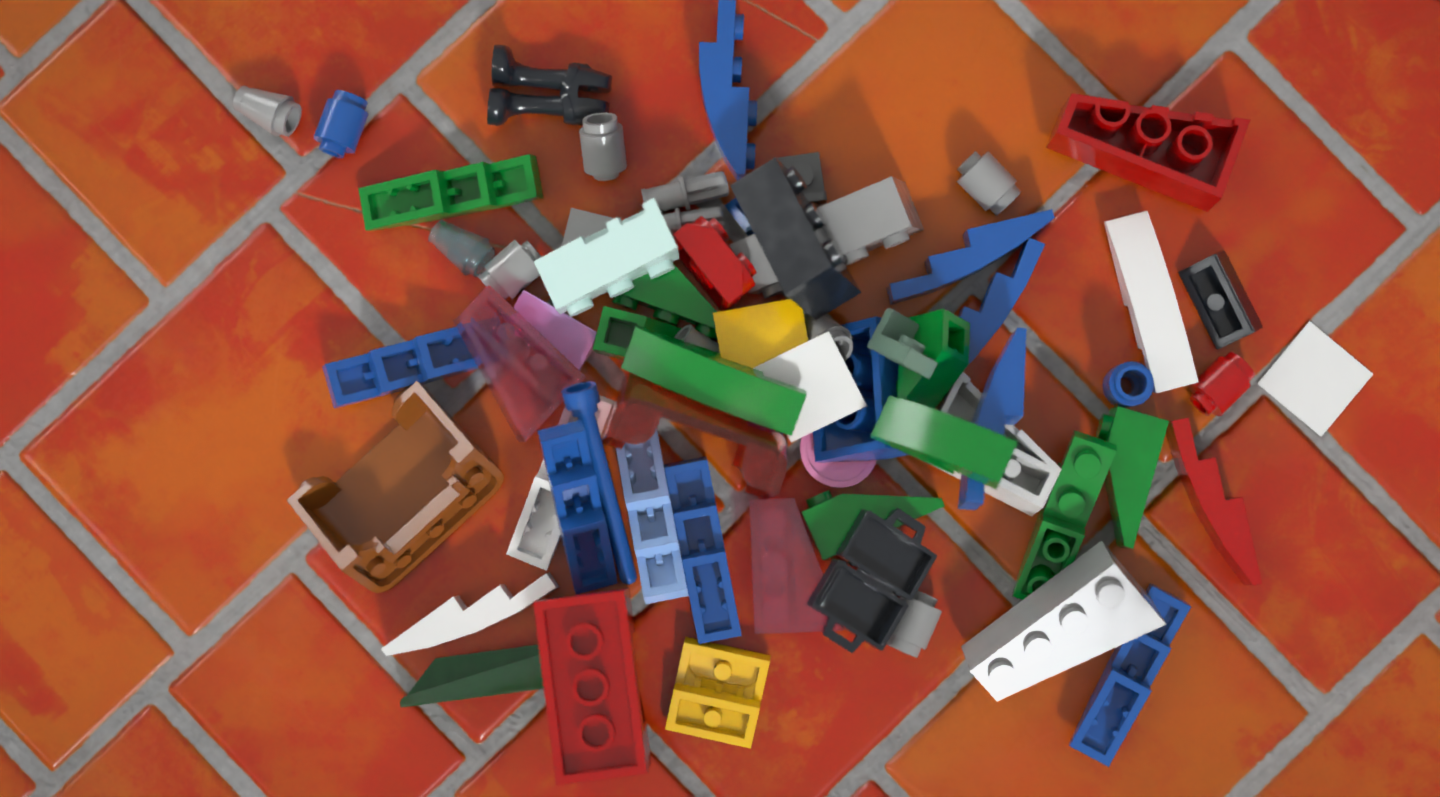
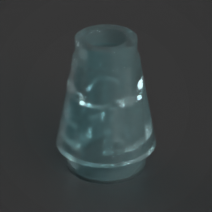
M444 220L437 222L429 234V242L434 244L464 275L480 276L486 270L484 265L495 256V248L489 245L488 238L447 223Z

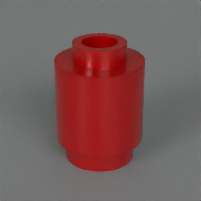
M1229 352L1225 357H1217L1198 376V383L1189 385L1192 393L1189 399L1193 406L1202 414L1209 416L1212 413L1216 416H1222L1251 387L1250 381L1255 377V373L1243 358L1236 353Z

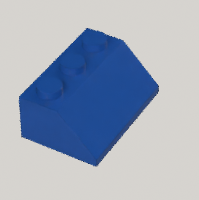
M875 316L841 325L849 330L853 342L852 353L845 361V364L867 406L813 432L815 462L885 460L909 455L870 437L889 395L897 397L896 383L898 380L899 364L867 347L881 317Z

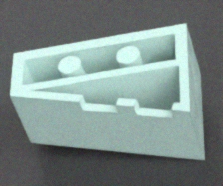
M654 198L642 204L644 211L622 221L620 217H617L605 223L607 228L586 238L581 236L534 261L559 314L568 311L570 317L578 315L594 306L592 299L608 292L610 298L616 297L634 288L632 281L645 274H649L650 278L654 279L675 268L672 262L680 259L678 248Z

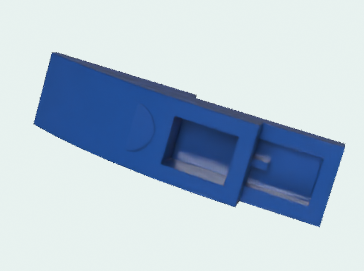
M718 0L717 42H699L700 81L705 112L714 141L725 164L736 181L746 176V169H755L756 144L747 143L748 126L756 127L758 101L749 100V87H732L733 83H741L742 57L734 56L735 40H743L744 14H736V0Z

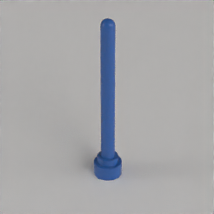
M592 381L577 383L566 387L561 393L566 410L571 411L573 417L583 422L619 577L622 583L630 585L636 581L637 573L595 413L598 411L597 404L601 401L597 384Z

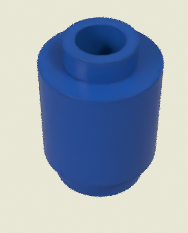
M335 90L333 98L327 99L313 137L320 143V151L337 158H344L345 153H355L369 115L365 111L368 105L365 99L342 90Z
M1133 361L1113 367L1107 372L1103 380V393L1106 399L1116 407L1130 408L1142 404L1151 396L1154 388L1153 376L1149 369L1143 364ZM1121 378H1125L1131 383L1129 394L1122 390L1120 385Z

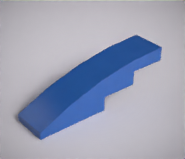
M1053 209L967 229L962 235L965 248L928 256L925 260L928 275L890 283L887 287L890 305L936 292L978 273L1016 250L1028 238H1031L1055 218Z
M1028 238L1023 243L1011 276L996 272L991 277L979 311L965 306L960 310L958 317L970 323L969 364L1003 324L1025 289L1044 249V243Z
M497 316L417 336L410 341L370 350L367 354L327 363L322 369L333 407L336 409L406 390L416 381L424 385L508 360L510 355L499 317Z
M1017 328L1008 338L988 376L972 419V423L1005 436V424L1015 425L1023 417L1027 328ZM961 474L958 509L976 510L984 503L985 485Z
M582 420L538 430L554 508L575 594L617 584L607 523L601 506L596 475L591 463L586 431Z
M707 456L664 464L698 644L742 636Z
M1152 583L1149 584L1146 593L1155 603L1166 625L1114 649L1069 742L1070 747L1108 767L1152 691L1150 686L1171 651L1170 644L1191 608L1188 602Z

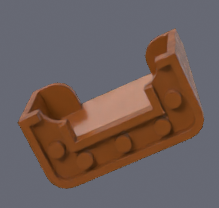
M418 381L402 391L394 401L392 416L399 425L337 482L325 476L309 478L286 500L340 570L375 593L385 592L398 584L500 489L504 479L503 473Z

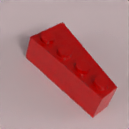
M1071 93L1060 110L1046 148L1208 212L1222 199L1251 119L1237 117L1233 120L1213 117L1214 114L1195 112L1194 114L1169 111V107L1152 105L1149 108L1129 105L1128 101Z

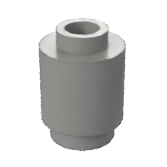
M613 113L590 114L582 119L583 127L579 130L584 172L592 175L594 179L599 181L615 179L619 176L620 172L627 168L623 126L618 123L617 116Z
M975 151L957 168L962 174L957 183L985 211L990 209L996 216L1021 193V190L1015 185L1017 180L989 151L982 157Z
M514 239L484 265L486 270L478 277L502 303L509 296L513 299L540 276L534 261L542 256L528 240L520 246Z
M920 591L916 592L911 601L904 599L906 604H908V608L887 642V645L916 658L921 648L926 650L942 613L941 610L934 608L938 599Z

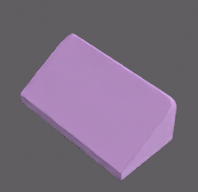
M525 290L520 294L504 327L505 331L578 373L593 349L597 334L596 331L565 313L559 314L555 307Z

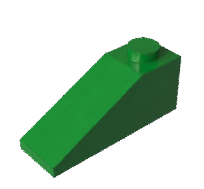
M1117 406L1110 409L1109 415L1102 414L1097 427L1096 438L1111 442L1117 446V452L1105 478V486L1116 544L1122 548L1133 549L1169 421Z
M827 490L805 500L809 509L800 513L821 559L826 560L836 555L862 509L870 510L885 520L891 511L899 508L912 518L917 519L945 505L941 498L840 494L832 497L830 490ZM896 519L893 526L897 528L904 524Z

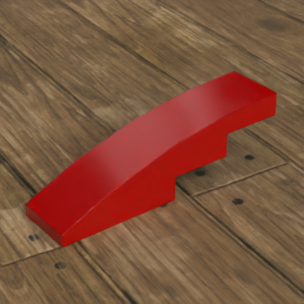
M1189 417L1169 421L1166 430L1167 440L1176 470L1195 513L1214 546L1244 585L1252 586L1262 584L1243 497L1225 499L1216 457L1198 460Z

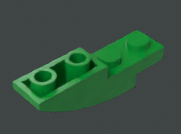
M1074 430L1061 463L1058 462L1061 472L1036 520L1012 592L1013 597L1025 599L1075 561L1085 537L1086 524L1117 452L1116 444Z

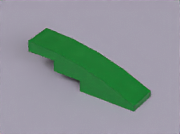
M531 154L494 163H475L447 171L432 170L358 188L366 231L452 218L543 198L537 158Z
M637 325L634 328L621 365L622 369L666 389L790 436L793 434L807 396L804 389L765 377L762 371L720 358V353Z

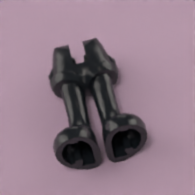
M494 45L491 70L493 86L538 87L559 90L560 94L557 96L524 95L512 93L506 89L490 88L487 110L488 125H503L509 117L518 114L563 116L564 123L583 125L582 119L590 114L609 113V102L591 98H579L578 91L608 93L611 91L612 86L611 75L594 70L588 64L570 63L568 69H539L524 66L515 61L513 53L508 46Z

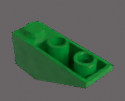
M675 265L673 270L657 278L651 279L649 274H645L633 280L634 288L612 299L613 303L634 311L637 310L638 304L655 310L653 318L677 326L679 319L694 324L697 331L712 340L718 341L713 313L717 311Z

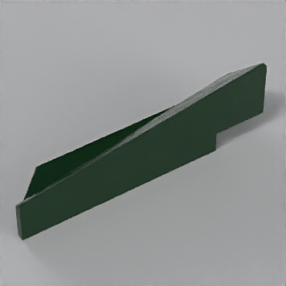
M539 645L435 658L407 696L400 700V707L544 689Z

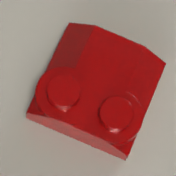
M700 216L691 224L686 223L673 234L681 262L720 311L733 309L740 298L756 286L752 278L757 274L756 269L742 252L738 255L733 253L725 243L729 239L727 232L715 218L707 221L703 216Z

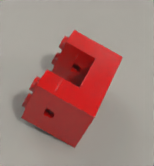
M630 588L545 598L533 602L556 786L648 774L652 762L647 722L642 716L632 637L635 628Z

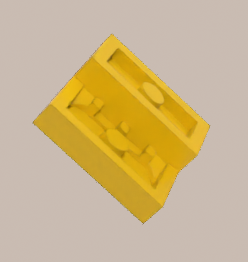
M791 299L713 313L721 358L750 368H754L808 341L803 309Z
M685 637L665 730L751 749L771 655L712 642L698 644V639Z

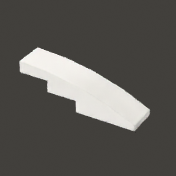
M1148 211L1104 221L1123 303L1129 309L1138 349L1142 350L1145 365L1153 376L1154 388L1152 392L1160 393L1198 383L1175 292Z
M599 395L601 401L597 404L598 411L595 413L600 435L602 436L615 401ZM564 407L558 425L577 421L578 418L573 417L571 411L566 410ZM543 459L539 472L532 483L506 555L547 571L561 539V533Z
M549 572L514 597L505 584L497 586L468 608L459 595L453 596L385 645L381 650L386 656L433 647L478 632L532 605L533 602L540 600L560 586Z

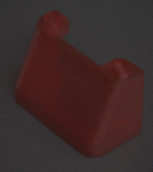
M629 371L626 372L620 383L601 438L603 444L621 450L625 443L633 445L644 443L653 436L660 418L737 444L731 465L742 472V476L746 481L744 493L763 500L779 495L787 468V434L710 407L659 386Z

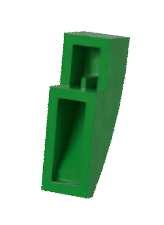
M890 395L870 436L877 441L951 474H954V472L960 473L997 490L1018 443L1013 439L964 419Z

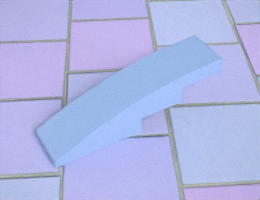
M655 418L612 426L645 604L689 596Z

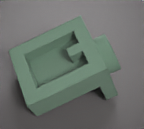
M887 308L867 347L930 379L938 364L922 354L926 346L913 340L919 328L918 323L891 308Z

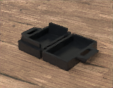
M899 508L891 511L885 520L870 510L862 509L836 552V555L843 560L832 559L807 602L809 607L827 618L826 625H823V635L851 653L863 642L881 651L885 648L908 608V604H906L904 599L910 601L913 599L937 558L935 553L921 545L926 526ZM896 519L916 532L913 538L893 526ZM848 565H851V566L856 567L857 570H854L853 568H851V567L848 566ZM893 594L898 595V596L902 597L903 599L897 598V597L894 596ZM835 624L855 635L854 640L850 642L832 629Z

